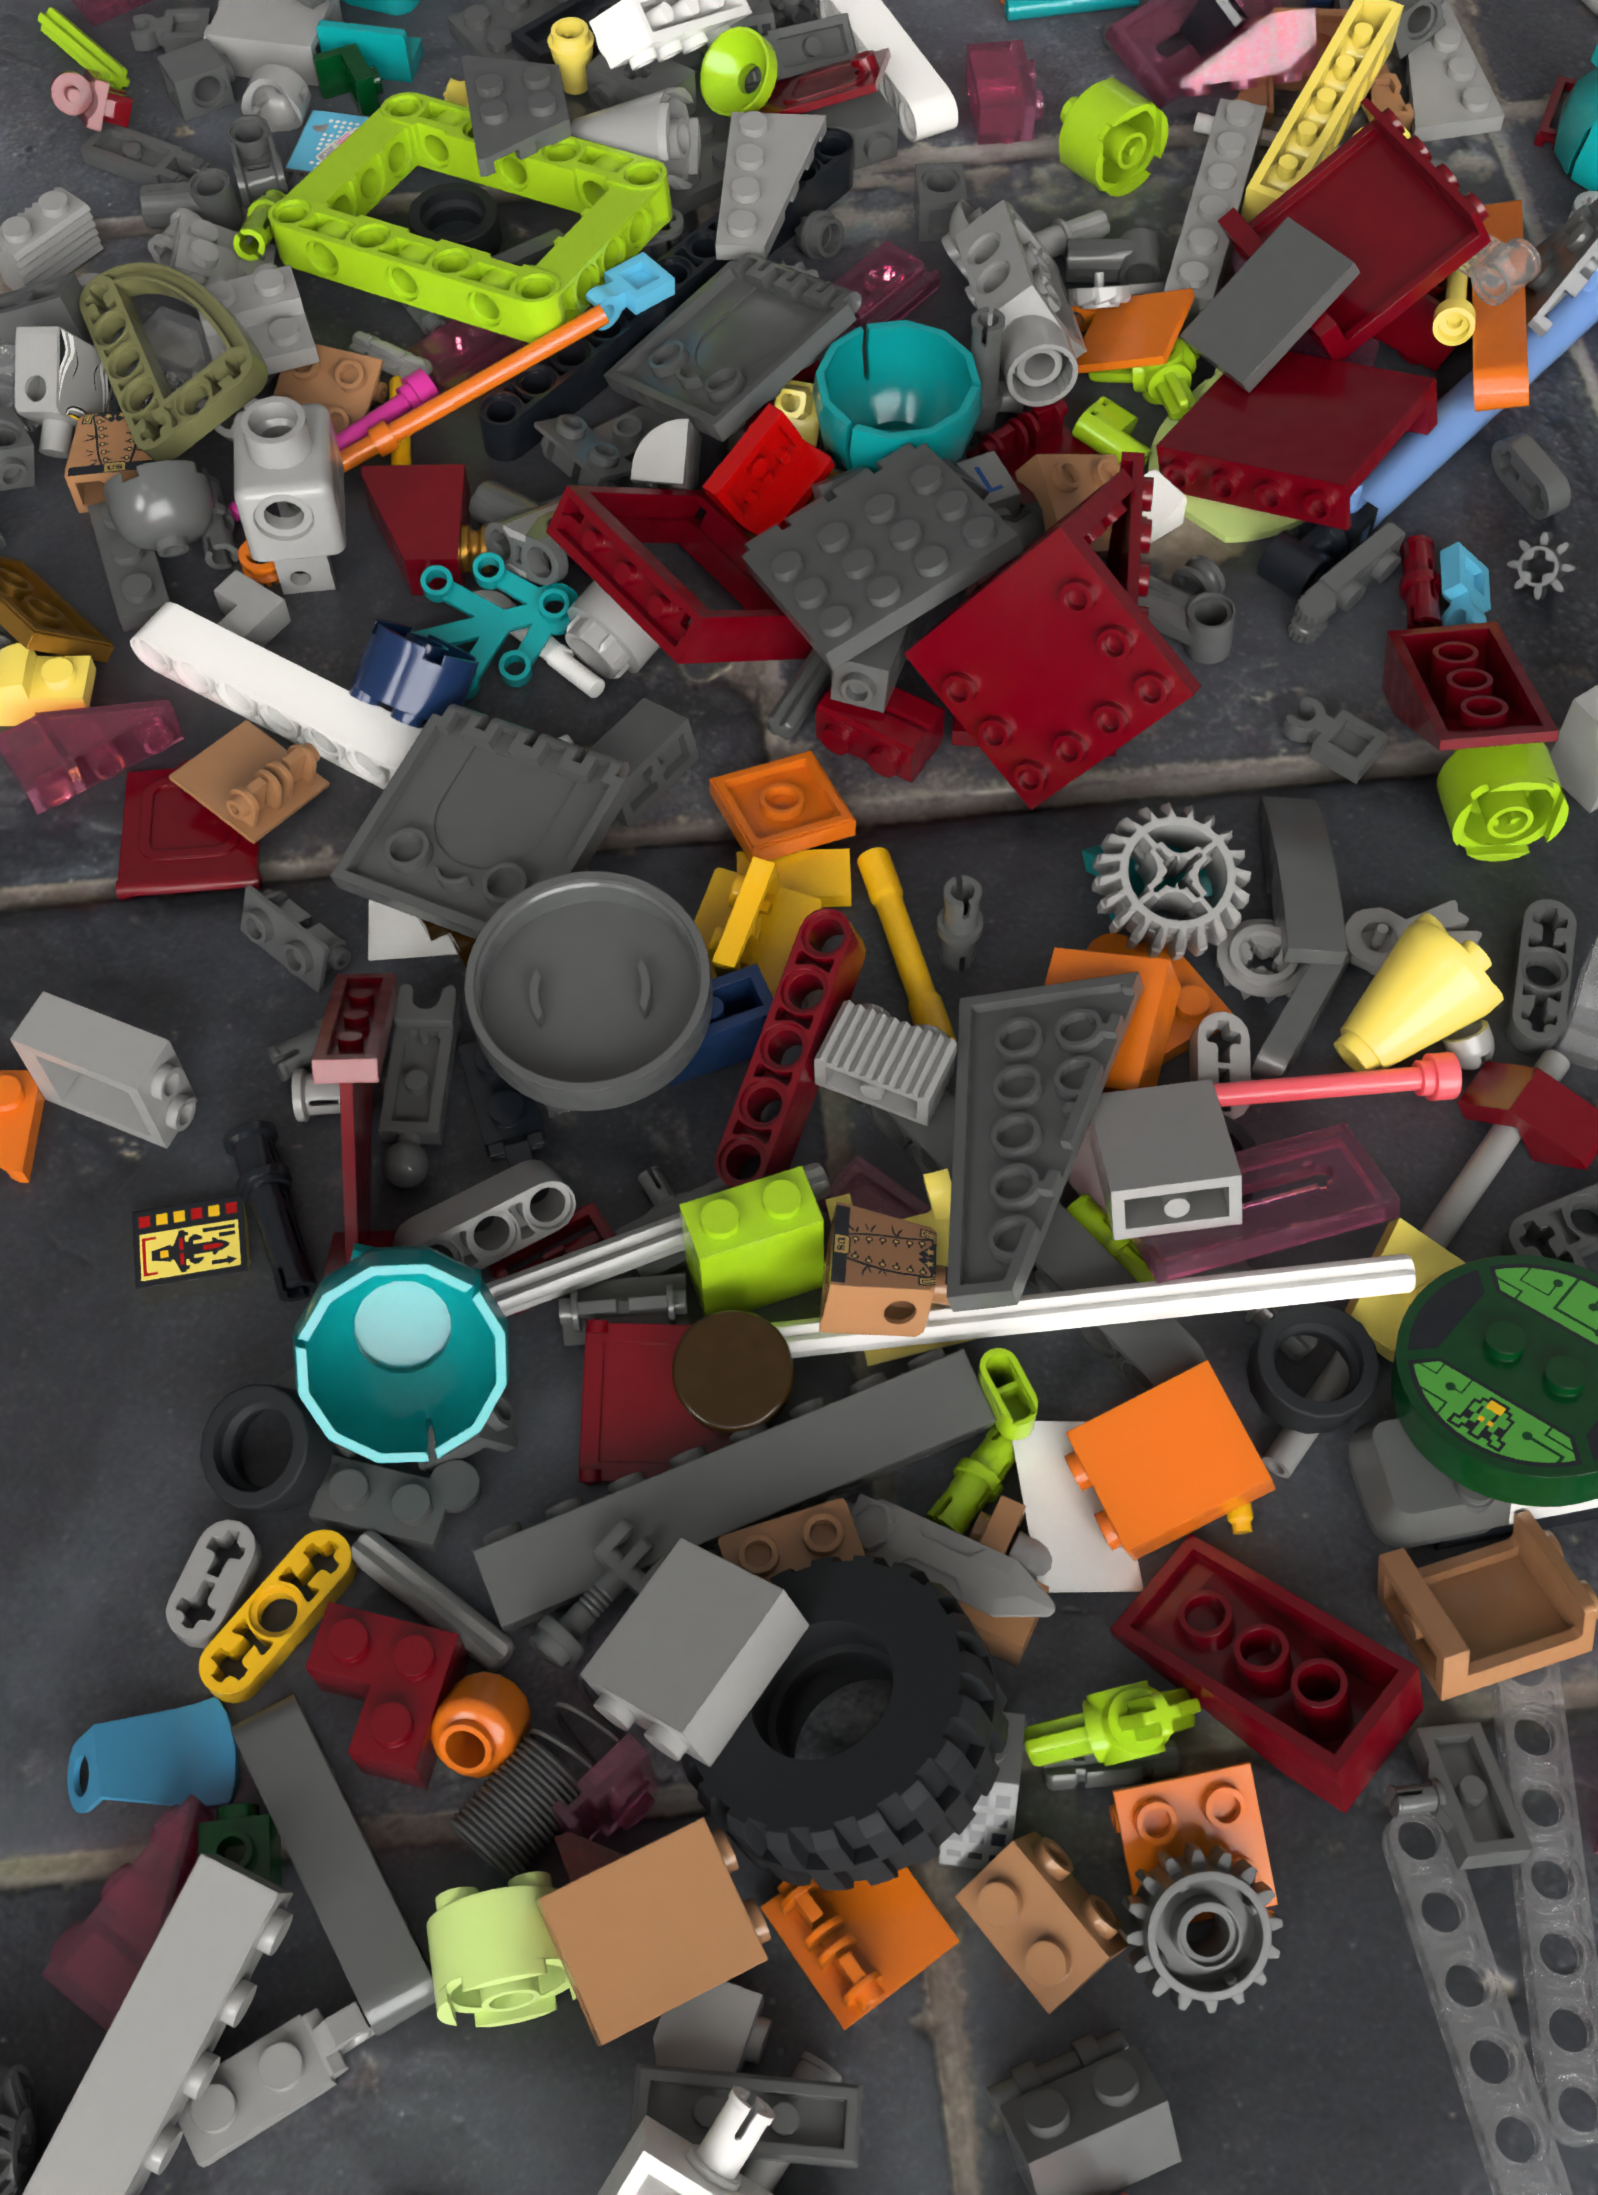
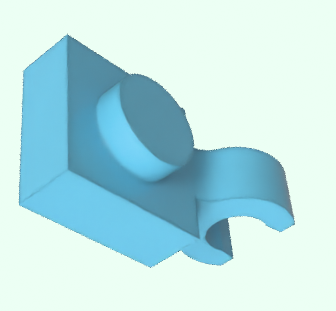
M642 252L604 272L605 285H599L586 293V300L594 307L600 304L609 323L598 329L603 331L610 328L618 320L621 312L626 307L637 315L675 295V278L646 253Z
M1456 542L1440 551L1441 594L1450 603V606L1441 617L1443 626L1486 623L1487 620L1484 613L1491 610L1489 569L1461 543Z

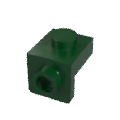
M356 43L313 56L319 91L324 99L349 93L360 115L364 117H370L379 109L377 95L383 94L379 73L375 65L368 66Z

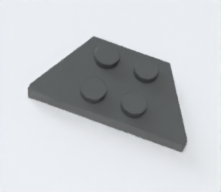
M471 55L461 56L481 177L496 173L494 161L512 152H516V157L523 160L537 153L542 147L554 145L572 136L559 65Z
M1598 199L1589 206L1583 205L1568 219L1565 225L1524 257L1526 324L1540 337L1546 334L1553 325L1548 320V313L1566 295L1575 298L1598 268Z

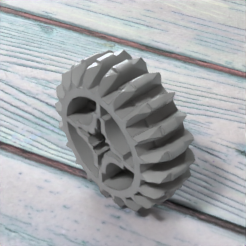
M1170 802L1162 804L1156 816L1146 806L1139 809L1135 815V821L1128 817L1120 820L1115 828L1117 834H1107L1103 840L1101 847L1104 854H1098L1093 862V869L1101 875L1096 877L1091 884L1092 892L1105 895L1097 905V914L1114 913L1116 917L1109 925L1110 933H1118L1123 928L1130 932L1131 935L1126 942L1128 949L1135 948L1143 940L1148 943L1147 952L1149 957L1156 958L1164 946H1166L1172 961L1180 960L1185 954L1186 948L1195 957L1200 956L1208 949V942L1214 946L1220 945L1227 938L1226 929H1235L1242 920V915L1238 910L1243 909L1248 904L1250 894L1241 888L1245 887L1251 880V872L1236 867L1245 858V849L1229 850L1227 844L1233 838V830L1223 831L1219 835L1212 830V827L1215 825V815H1208L1200 823L1194 820L1195 812L1193 805L1186 806L1179 817H1176ZM1166 845L1179 847L1187 852L1178 853L1170 850ZM1130 856L1139 865L1136 871L1144 882V890L1138 897L1134 893L1129 880L1128 866ZM1203 867L1207 871L1212 885L1211 905L1204 899L1207 892L1199 882L1198 873ZM1186 871V874L1179 882V886L1178 883L1173 888L1166 885L1160 891L1155 892L1162 883L1163 877L1164 880L1168 876L1175 879ZM1154 911H1168L1178 920L1161 917L1155 914Z

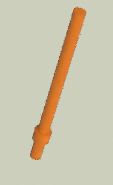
M598 304L389 424H386L383 420L367 429L369 435L340 451L344 473L379 453L382 458L400 448L398 442L609 323V320L604 310Z

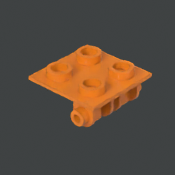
M1250 1762L1112 1790L1114 1804L1109 1805L1110 1819L1114 1832L1121 1835L1132 1895H1136L1140 1886V1882L1135 1876L1139 1868L1150 1873L1159 1865L1158 1852L1164 1850L1172 1858L1182 1856L1185 1843L1193 1842L1202 1850L1203 1855L1209 1857L1215 1845H1219L1231 1853L1232 1865L1244 1858L1258 1870L1252 1883L1263 1881L1275 1894L1272 1901L1265 1907L1278 1905ZM1202 1912L1196 1915L1190 1923L1215 1918L1214 1912Z
M907 1867L898 1870L899 1877L873 1886L867 1880L854 1881V1888L848 1890H822L813 1878L810 1885L797 1886L783 1881L777 1887L780 1893L760 1907L844 2031L960 1943L958 1937Z

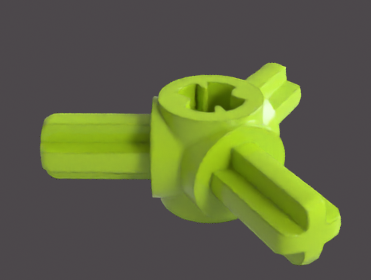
M1177 337L1166 364L1088 372V376L1094 382L1133 383L1134 391L1142 393L1143 398L1147 402L1163 405L1170 419H1178L1179 421L1197 402L1190 390V386L1192 383L1191 375L1196 370V360L1200 355L1189 348L1181 337Z
M1147 1680L1086 1695L1087 1699L1083 1700L1082 1712L1028 1725L1024 1730V1746L1032 1765L1037 1767L1094 1754L1098 1762L1104 1763L1105 1766L1118 1764L1167 1751L1165 1744L1173 1733L1195 1726L1194 1713L1201 1711V1704L1198 1698L1190 1699L1185 1688H1175L1159 1692L1150 1687Z

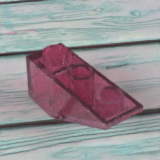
M1315 7L1253 17L1168 81L1169 89L1183 88L1184 97L1212 94L1211 84L1228 81L1229 91L1257 87V77L1274 75V84L1302 81V71L1315 69L1318 64Z
M168 699L42 712L0 733V755L9 773L38 815L56 805L65 803L71 797L106 779L117 776L123 770L150 756L165 751L185 738L172 704Z
M192 1793L182 1805L175 1804L161 1815L151 1830L150 1840L152 1841L133 1864L126 1863L111 1875L101 1891L100 1898L102 1901L83 1924L80 1922L76 1923L61 1935L51 1950L50 1959L52 1961L41 1973L45 1979L107 2031L198 1860V1823L214 1821L215 1815Z

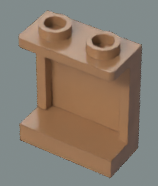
M1529 1510L1514 1515L1513 1534L1510 1538L1420 1568L1416 1567L1404 1547L1379 1555L1377 1599L1441 1701L1593 1650L1596 1620L1598 1619V1598L1591 1585L1584 1579L1578 1580L1565 1562L1561 1545L1556 1536L1549 1530L1543 1531Z
M704 1817L539 1898L536 1903L597 2046H602L768 1960L762 1944L771 1940L765 1919L752 1897L742 1902L730 1876V1873L739 1869L731 1844L721 1828L711 1832Z

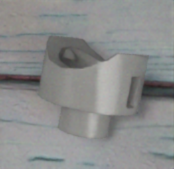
M265 64L256 68L251 75L243 95L241 110L243 115L253 114L264 118L269 124L271 133L291 131L303 125L310 107L311 94L305 81L291 68L278 64Z

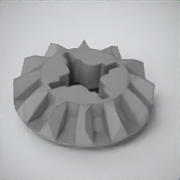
M1250 919L1240 922L1235 929L1227 930V938L1217 948L1215 967L1220 969L1223 975L1224 987L1234 986L1240 990L1243 1000L1250 996L1264 998L1267 1004H1269L1279 996L1285 995L1291 998L1310 964L1283 962L1280 927H1274V920ZM1254 954L1261 960L1275 957L1270 972L1263 966L1255 969L1250 968Z

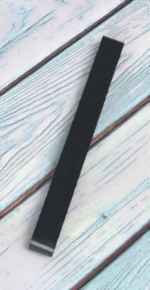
M827 129L822 142H817L814 149V159L809 169L804 170L799 180V191L794 201H790L785 210L784 223L768 256L796 234L795 228L800 224V217L808 216L810 212L819 209L826 210L852 188L854 141L847 132L839 129ZM719 211L655 261L675 278V295L637 315L626 307L621 312L618 320L610 328L590 333L502 383L480 401L478 414L486 453L491 458L497 461L508 462L522 457L541 442L544 437L534 427L535 422L557 418L563 414H575L605 390L609 384L603 375L730 261L716 260L715 243Z

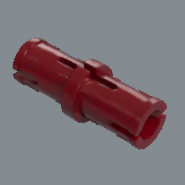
M1425 535L1410 536L1406 539L1408 544L1402 542L1400 546L1403 577L1399 582V594L1406 604L1407 629L1443 626L1439 606V596L1442 593L1441 575L1437 572L1435 566L1434 541Z

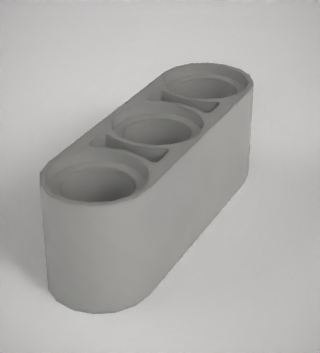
M530 1159L520 1162L409 1218L396 1231L393 1246H432L436 1244L439 1245L437 1251L471 1268L482 1270L560 1230L568 1224L575 1212V1195L549 1164L542 1160ZM549 1187V1192L543 1200L530 1204L531 1199L538 1191ZM489 1216H495L489 1227L485 1230L474 1232L475 1227L481 1220Z

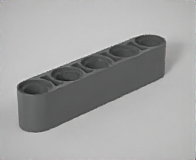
M292 1692L231 1726V1732L355 1996L377 2036H380L435 2003L431 1966L295 1693Z

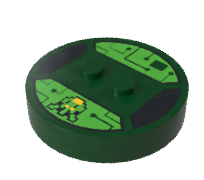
M1501 1255L1471 1261L1455 1267L1433 1280L1416 1296L1408 1307L1398 1331L1391 1374V1391L1394 1407L1405 1433L1418 1451L1440 1472L1474 1492L1517 1505L1562 1507L1598 1499L1597 1273L1576 1264L1554 1258L1533 1255Z

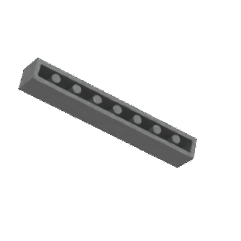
M943 1348L929 1351L908 1363L909 1372L887 1380L884 1372L873 1374L849 1387L851 1395L828 1404L825 1397L812 1399L792 1409L789 1412L792 1418L790 1421L770 1429L764 1423L755 1428L734 1432L729 1436L731 1445L709 1454L704 1446L685 1451L669 1460L670 1470L646 1479L643 1471L624 1476L607 1486L610 1495L588 1504L584 1503L582 1497L561 1502L545 1512L548 1520L525 1530H522L521 1524L517 1522L505 1525L486 1534L482 1538L485 1546L472 1552L503 1632L508 1635L539 1622L546 1614L570 1609L576 1602H579V1598L584 1597L583 1594L588 1592V1588L593 1586L595 1580L606 1570V1567L593 1556V1550L623 1518L627 1519L635 1527L627 1541L618 1547L624 1555L644 1536L655 1545L638 1566L646 1574L657 1559L664 1554L668 1556L680 1538L708 1551L718 1546V1539L722 1535L813 1507L825 1502L831 1495L839 1496L987 1434L996 1419L964 1349L948 1356L945 1355Z

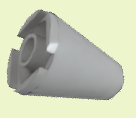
M669 87L574 118L570 123L573 137L662 162L667 168L669 188L672 190L690 189L693 184L687 181L688 176L698 174L701 155L700 125L698 117L689 118L686 104L694 102L684 87Z

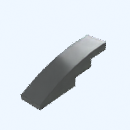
M1261 796L1259 811L1265 891L1272 894L1274 927H1280L1283 962L1342 965L1348 953L1342 901L1335 860L1317 799Z

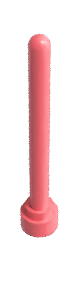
M1453 1052L1425 1054L1421 1060L1414 1061L1411 1067L1213 1084L1221 1107L1414 1091L1417 1096H1425L1428 1101L1456 1099L1459 1096L1462 1087V1071L1459 1060Z

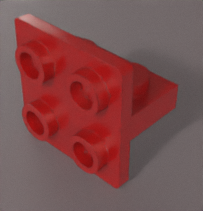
M768 403L702 486L704 489L703 493L738 526L756 537L775 524L784 530L787 527L785 518L805 505L813 495L811 485L825 480L835 467V462L829 455L806 442L784 412Z

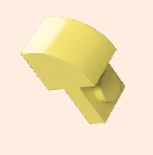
M21 643L11 644L0 650V726H41L43 712H89L97 670L92 657L37 656L34 650L26 649Z

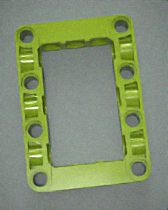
M403 92L387 98L375 113L285 197L273 204L268 210V220L280 260L286 266L290 265L291 268L531 343L581 315L591 305L586 300V293L596 286L605 285L604 272L636 256L661 228L671 221L673 210L667 168L662 162L570 136L554 145L542 147L537 153L523 160L516 157V152H512L494 161L496 173L481 177L469 107L419 93ZM416 166H420L580 213L581 219L564 237L558 236L553 241L554 247L536 266L532 264L517 266L491 258L490 253L444 239L435 241L410 233L408 228L366 215Z

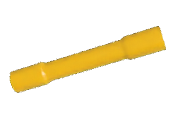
M883 847L871 848L858 857L857 864L870 901L879 915L908 998V1010L914 1026L920 1024L932 1025L942 1030L948 1038L956 1041L941 996L935 990L903 900V889L890 853Z

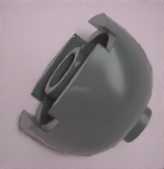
M164 460L136 466L138 477L123 482L120 472L107 481L103 488V494L112 523L126 541L140 549L157 551L160 557L182 555L189 551V544L197 541L211 523L214 510L213 489L208 470L203 467L201 472L198 473L195 462L188 460Z

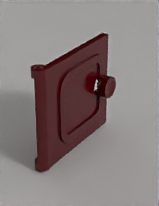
M889 47L875 52L874 50L863 51L848 60L775 83L770 98L758 112L802 114L877 92L891 57Z
M191 759L179 763L174 769L127 772L118 880L116 881L115 888L119 900L131 899L134 896L246 888L248 885L255 889L262 888L263 877L259 869L260 840L255 844L251 843L169 779L170 774Z
M600 1318L586 1320L578 1482L588 1486L601 1482H614L624 1476L643 1471L646 1479L670 1470L669 1460L685 1451L704 1446L709 1454L732 1444L729 1439L730 1435L712 1431L692 1418L676 1394L672 1379L674 1353L681 1338L692 1325L608 1323L607 1320Z

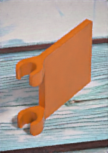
M1193 288L1131 296L1129 302L1120 303V307L1080 309V306H1072L1073 311L1080 313L1075 315L1080 332L1087 330L1083 338L1087 351L1076 359L1078 374L1166 364L1194 301L1195 294Z

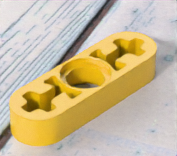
M323 1529L305 1535L207 1645L199 1660V1674L205 1686L216 1698L226 1703H240L256 1695L321 1620L328 1602L335 1603L351 1585L356 1575L357 1566L355 1561L352 1560L351 1547L341 1534ZM335 1551L333 1557L338 1564L337 1569L331 1574L325 1570H320L314 1575L316 1570L310 1562L312 1558L318 1553L327 1558ZM294 1577H297L303 1587L307 1584L312 1594L315 1595L310 1602H307L302 1592L290 1583ZM279 1599H288L296 1603L297 1616L290 1627L280 1632H270L262 1627L261 1617L263 1611L270 1603ZM249 1629L261 1644L269 1648L264 1655L260 1653L255 1645L252 1647L243 1636ZM227 1657L236 1662L243 1657L242 1664L247 1672L240 1680L233 1676H228L223 1680L225 1674L219 1666Z

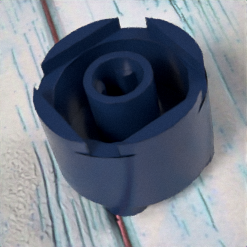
M377 619L352 681L353 684L349 694L370 705L380 706L382 702L393 707L390 714L393 719L415 728H422L423 723H427L432 713L442 716L447 707L452 703L463 706L479 662L475 661L476 658L463 649L430 634L427 638L411 633L412 627L385 619Z

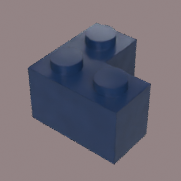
M757 964L712 979L713 1009L708 1031L694 1058L669 1083L670 1087L752 1058L773 1001L772 994Z

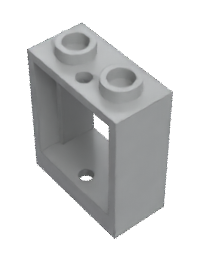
M45 991L41 993L10 1038L47 1101L168 1149L177 1133L185 1130L194 1117L198 1100L170 1041Z

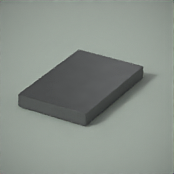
M1287 217L1179 336L1189 348L1250 393L1361 272L1355 262Z

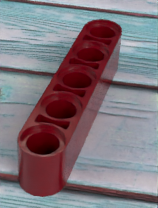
M822 908L813 911L804 919L797 933L716 1154L715 1166L717 1174L730 1188L771 1176L790 1168L819 1085L815 1084L814 1059L843 1002L851 999L865 961L866 948L864 940L846 916L836 909ZM836 935H844L840 946L834 951L822 952V947L828 939ZM823 990L822 998L815 1006L802 1009V1002L810 992ZM803 1045L802 1053L795 1062L789 1065H781L782 1057L789 1048ZM782 1101V1107L778 1116L771 1121L761 1122V1115L765 1107L771 1102ZM761 1157V1164L757 1173L749 1179L741 1180L740 1174L743 1165L751 1158Z

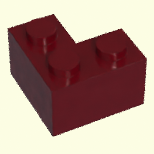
M328 1602L305 1668L321 1691L365 1701L348 1749L349 1755L362 1773L428 1789L438 1758L430 1739L432 1721L436 1711L454 1684L464 1678L470 1659L460 1635Z

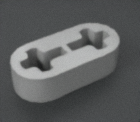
M1224 1011L1214 1012L1205 1017L1195 1028L1189 1042L1190 1082L1212 1079L1213 1083H1219V1078H1221L1222 1083L1251 1080L1250 1036L1248 1028L1240 1018ZM1215 1030L1221 1031L1222 1040L1232 1043L1222 1054L1221 1062H1218L1217 1043L1207 1041ZM1250 1105L1229 1106L1222 1113L1237 1121Z
M229 1519L219 1521L203 1532L168 1600L166 1607L167 1623L180 1641L189 1647H207L241 1608L260 1569L263 1558L261 1545L250 1528L242 1522ZM237 1540V1544L244 1555L240 1560L229 1558L219 1577H217L222 1568V1563L215 1552L219 1547L229 1549ZM212 1590L207 1604L214 1613L213 1618L210 1621L200 1619L192 1628V1623L185 1613L190 1607L200 1609Z

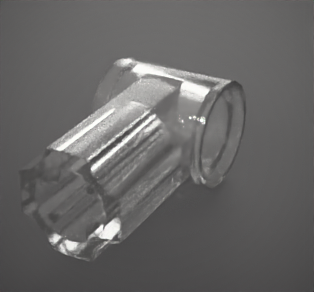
M1488 233L1491 243L1457 269L1471 278L1473 290L1485 303L1492 306L1504 303L1539 275L1541 271L1540 255L1536 248L1525 239L1513 238L1504 243Z

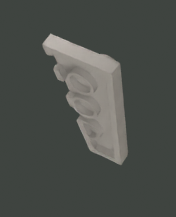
M1444 0L1441 8L1446 25L1404 57L1406 58L1407 65L1405 82L1406 86H1409L1410 95L1408 103L1411 104L1414 110L1411 137L1416 135L1422 142L1501 131L1505 117L1448 1Z
M758 111L731 113L715 243L716 260L738 261L747 253L767 259L784 223L785 210L789 202L794 201L799 191V180L804 170L809 169L814 159V149L817 142H822L827 131L826 115L761 113Z

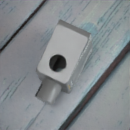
M59 326L16 327L14 407L19 415L42 426L38 450L41 454L67 459L78 419L86 414L107 413V404L111 399L113 391L96 347Z

